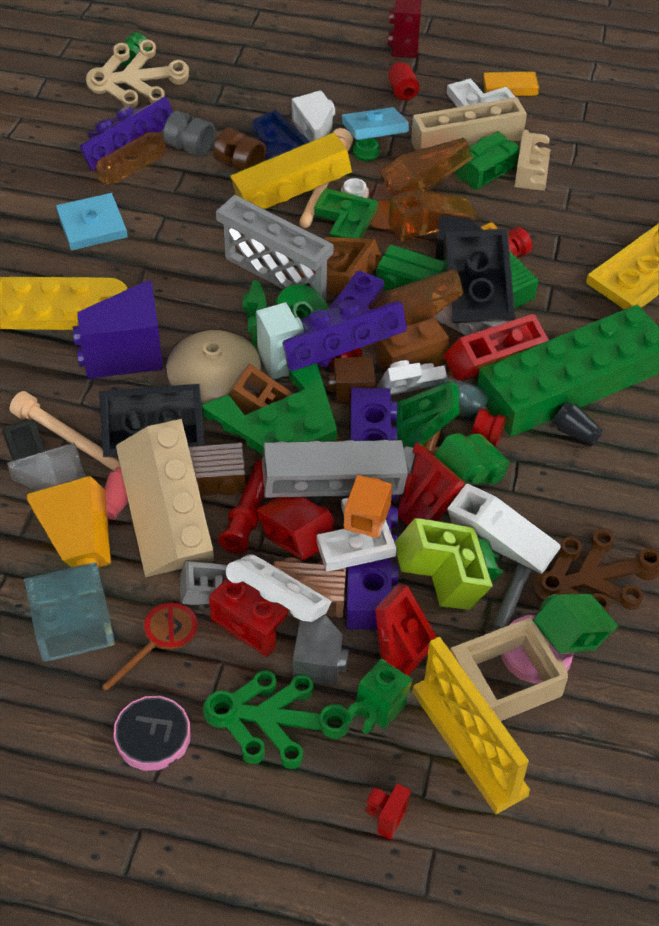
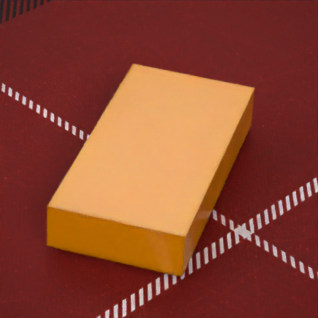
M535 71L483 73L482 81L485 93L507 87L514 96L538 95L539 86Z

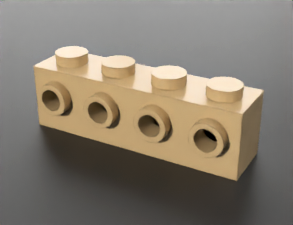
M514 97L413 115L411 143L419 158L422 159L457 153L463 148L468 149L476 144L480 138L488 137L497 131L507 137V140L510 139L513 142L521 141L527 113L518 98Z

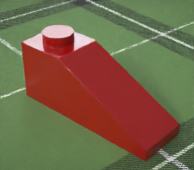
M531 314L461 337L443 356L459 383L479 376L480 368L549 341L536 315Z

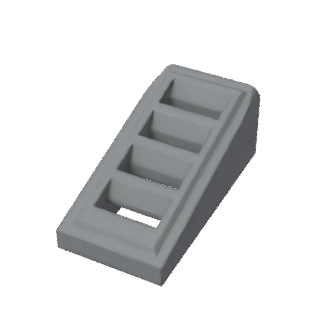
M185 561L180 573V603L189 605L209 604V595L222 583V579L227 578L226 567L228 565ZM208 580H213V587H208ZM194 581H198V586L194 585Z

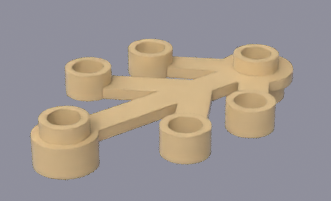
M144 40L140 44V52L125 70L113 73L121 62L127 61L130 57L128 45L118 43L113 48V56L102 68H93L87 73L86 84L96 94L108 92L120 100L124 107L131 106V108H135L138 105L137 93L134 90L124 91L116 84H127L147 97L150 103H153L165 97L164 90L158 86L151 87L143 81L169 78L174 84H184L189 78V67L182 60H174L169 66L141 69L146 61L153 58L156 54L155 43L151 40ZM150 47L152 50L145 51L144 48ZM120 50H124L126 53L118 54L117 52ZM180 68V69H183V70H182V71H175L174 69ZM103 78L102 81H96L95 79ZM153 94H160L161 97H159V98H154V97H152V95H153ZM127 97H133V98H134V100H133V101H130V102L127 101V100H125V99H126Z

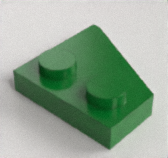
M453 381L397 402V440H402L403 448L406 446L414 448L416 443L423 445L460 413L459 387Z

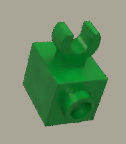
M381 659L359 682L356 702L349 707L346 722L351 723L358 716L364 717L366 721L363 724L362 732L365 735L374 729L375 723L386 729L406 706L412 678Z

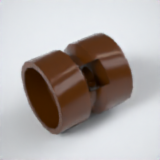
M231 127L225 128L220 133L214 146V158L227 166L234 167L237 171H243L264 162L266 156L265 143L246 136V134Z

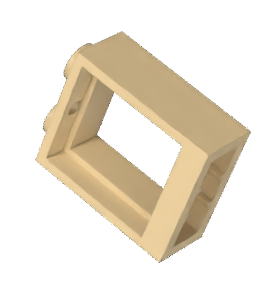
M531 617L450 649V652L500 721L563 695L568 679L567 669L561 659L555 658L549 648L548 639L536 627ZM523 647L543 682L497 700L477 664Z

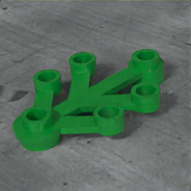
M269 670L259 671L252 681L232 694L227 691L212 693L203 704L205 721L212 727L226 728L241 746L242 757L249 764H258L264 759L265 745L261 739L252 737L241 721L255 722L280 752L281 764L288 769L298 768L302 764L303 749L298 743L292 742L279 725L321 730L326 737L331 739L345 736L350 728V723L346 722L348 710L338 704L326 706L320 714L283 709L296 699L304 701L312 696L313 681L309 676L303 674L295 676L290 685L258 706L244 704L258 694L269 696L275 692L276 676ZM269 680L271 684L269 686H261L259 682ZM305 684L309 688L305 691H299L296 689V686ZM221 708L228 710L226 714H216L215 712ZM338 722L341 724V727L331 728L328 724ZM250 747H257L260 749V752L251 755L247 750ZM293 751L298 754V757L287 759L285 754Z

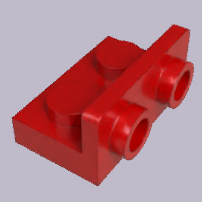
M226 578L209 595L211 620L267 658L276 649V628L288 616V609L278 602L266 600L260 595L259 590L244 581L233 583Z

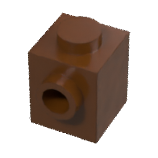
M372 356L334 358L333 372H328V390L335 392L336 404L351 403L352 387L375 388L376 380Z

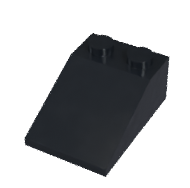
M508 229L445 232L443 255L452 323L515 320Z

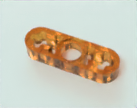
M157 132L146 133L101 158L96 164L98 179L106 184L117 183L164 156L166 153V143L163 135ZM129 156H137V157H138V158L132 159V160L125 159L126 157H129Z

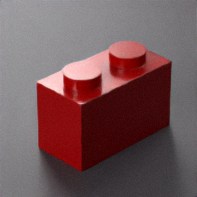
M276 497L256 510L266 538L302 561L319 551L317 546L318 534L334 531L333 525L335 521L330 511L311 502L307 497Z

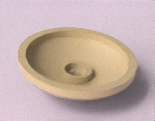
M222 330L202 331L186 337L172 349L166 364L167 377L171 386L200 384L201 403L206 404L227 395L238 376L249 363L261 371V360L256 348L240 335Z

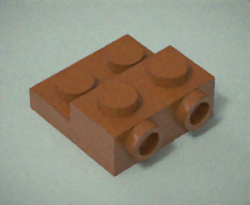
M324 238V240L334 244L333 254L327 259V288L329 293L340 294L357 271L371 274L374 269L377 270L382 255L379 252L375 239ZM299 270L298 274L300 275V277L305 278V276Z

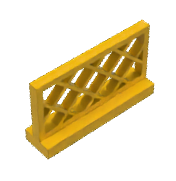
M440 636L431 640L429 643L425 678L423 681L413 685L412 693L495 814H498L529 796L530 789L524 782L529 760Z

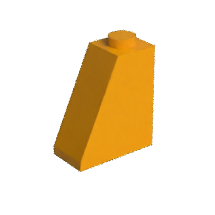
M91 476L27 494L28 503L62 561L78 573H93L99 567L111 564L106 491Z

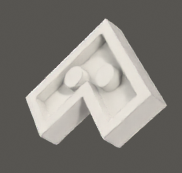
M471 78L447 85V95L457 107L515 97L507 87L483 94Z
M407 360L399 361L390 365V368L387 369L377 387L390 388L391 395L437 387L442 385L447 379L444 366L434 367L432 363L420 365V363L409 364Z
M348 498L342 499L341 508L343 514ZM386 520L379 539L344 529L317 535V546L326 572L396 556V546Z

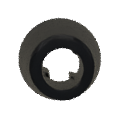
M569 402L563 405L552 422L558 426V431L588 443L590 446H593L603 433V430L577 404L573 406Z

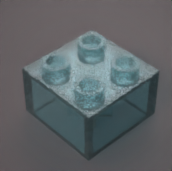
M97 562L24 579L35 637L42 662L115 645Z

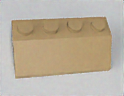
M182 419L147 426L116 445L145 577L182 569L185 561L202 563L214 561L213 547Z

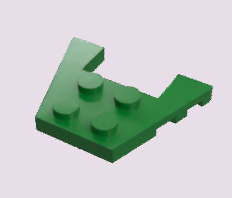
M317 363L295 371H291L288 368L289 378L300 392L247 415L242 413L228 394L202 405V412L205 418L210 421L215 419L231 435L236 433L246 439L247 445L262 455L264 443L279 441L332 442L337 439V428Z

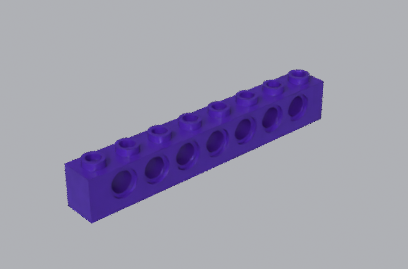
M352 387L350 440L396 441L397 427H391V421H396L397 402H391V389ZM392 495L391 500H397V495ZM390 506L386 517L390 533L391 528H397L398 507ZM392 535L394 542L397 540L398 535ZM391 558L348 567L346 629L378 630L375 608L391 592V586L398 584V565L391 564ZM369 588H374V589H377V590H376V591H371V590H368V589H369Z

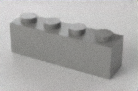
M402 440L279 441L264 443L262 472L265 498L349 496L357 475L378 478L384 482L391 483L392 495L403 494L408 472Z

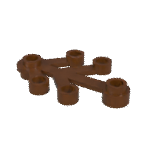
M598 529L593 534L592 548L580 571L565 576L571 561L579 558L582 544L577 538L566 537L561 542L560 555L552 570L544 571L534 579L533 591L537 599L542 603L553 594H582L574 589L585 587L597 592V594L592 596L604 607L607 613L610 608L609 598L621 603L628 610H635L641 605L643 599L642 590L635 585H628L622 588L608 582V580L635 574L642 580L650 581L656 579L659 576V553L654 549L648 548L639 551L634 559L598 567L604 554L611 550L614 542V535L609 530ZM598 539H604L608 543H601ZM565 547H573L575 551H569ZM547 585H553L555 588H550ZM626 595H633L637 600H630Z

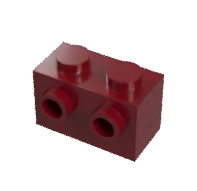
M396 0L395 8H390L389 24H394V30L388 31V46H393L392 57L418 58L422 0Z

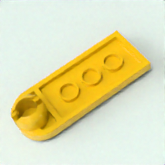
M659 223L590 272L586 283L624 310L637 304L642 308L659 295Z
M0 277V329L73 330V326L78 325L77 312L127 290V287L122 281L115 278Z

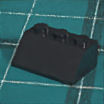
M200 384L99 391L104 458L118 457L116 445L145 427L182 419L188 446L204 445Z

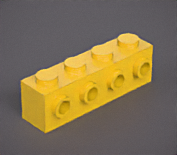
M333 132L233 174L230 177L236 196L265 210L278 203L286 202L306 191H312L332 180H338L342 176L351 173L352 168L347 148Z

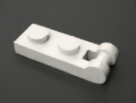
M253 554L247 555L240 560H235L226 567V576L231 582L240 583L244 581L259 590L263 598L282 604L290 609V613L294 617L303 621L313 622L325 615L332 602Z

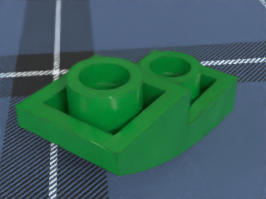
M253 280L250 291L244 292L242 309L247 310L248 333L252 334L253 346L258 348L256 311L267 308L260 282Z

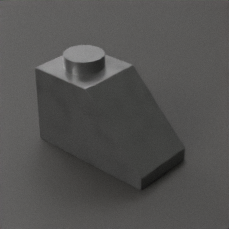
M326 615L319 617L313 622L300 620L293 656V678L303 674L309 676L316 683L337 685L339 671L346 672L349 650L342 649L343 634Z

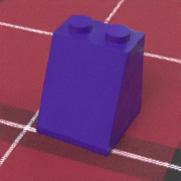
M145 281L77 312L78 325L73 326L75 345L82 346L77 348L79 367L85 366L87 379L163 370L152 281Z

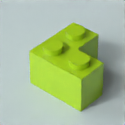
M415 518L394 542L401 572L432 576L438 602L442 607L470 610L492 587L478 537L473 527Z

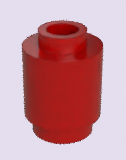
M403 62L395 63L390 67L388 81L396 98L401 101L413 99L418 94L420 85L412 68Z

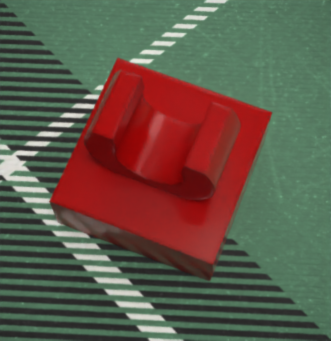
M397 783L389 796L384 791L373 787L366 800L368 805L365 811L379 818L378 834L390 840L393 839L409 808L410 789Z

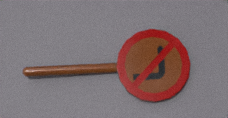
M169 602L153 608L145 617L144 622L145 635L150 642L103 684L102 689L108 691L155 646L161 649L174 650L192 642L198 630V621L195 613L189 607L180 603Z

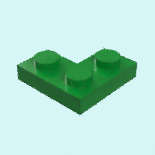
M327 188L323 190L314 206L315 216L336 221L329 234L330 237L363 239L378 211L377 200Z

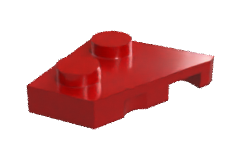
M416 443L412 452L417 454L412 474H407L404 487L405 493L400 500L398 517L407 526L415 518L438 522L466 484L424 445Z

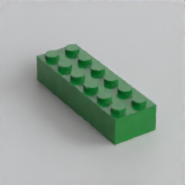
M637 304L480 368L476 395L492 415L502 414L506 416L504 430L511 438L553 420L566 402L571 403L573 406L577 404L581 408L658 375L659 326Z

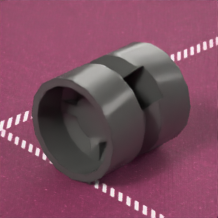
M177 110L169 116L165 124L164 142L179 150L184 147L187 153L197 157H204L213 145L215 126L211 122L194 118L190 114Z

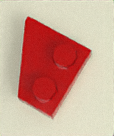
M397 584L375 608L381 659L409 676L428 654L429 643L437 638L409 587Z

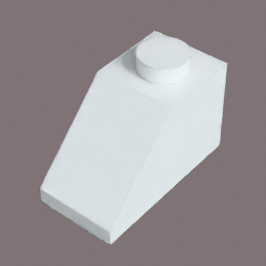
M321 90L292 98V122L308 143L330 133L333 116L335 115V107L333 102L328 100Z

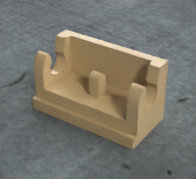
M523 130L514 187L545 191L551 149L537 147L536 143H549L550 138L548 136L529 133V130Z

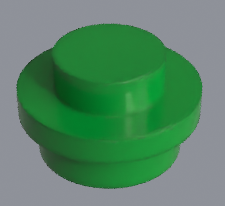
M375 138L357 140L353 146V155L361 161L370 162L379 157L380 146Z

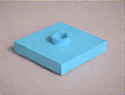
M394 107L342 115V124L356 140L407 133L409 131L408 121Z
M112 193L56 205L57 214L70 250L128 237L127 229Z

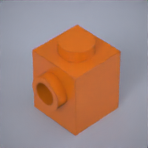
M357 475L344 508V530L379 539L391 506L392 484L378 478Z

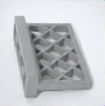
M236 195L232 196L216 211V220L224 224L225 258L282 289L293 284L306 285V283H310L312 288L326 301L327 259L333 254L334 244ZM246 240L249 241V243L252 245L256 253L252 252V250L245 242ZM235 245H237L244 256L235 252ZM269 253H273L275 258L280 263L279 266H277V264L274 262ZM260 257L267 268L263 267L257 258ZM297 265L305 278H301L293 266ZM282 270H285L292 281L284 276Z

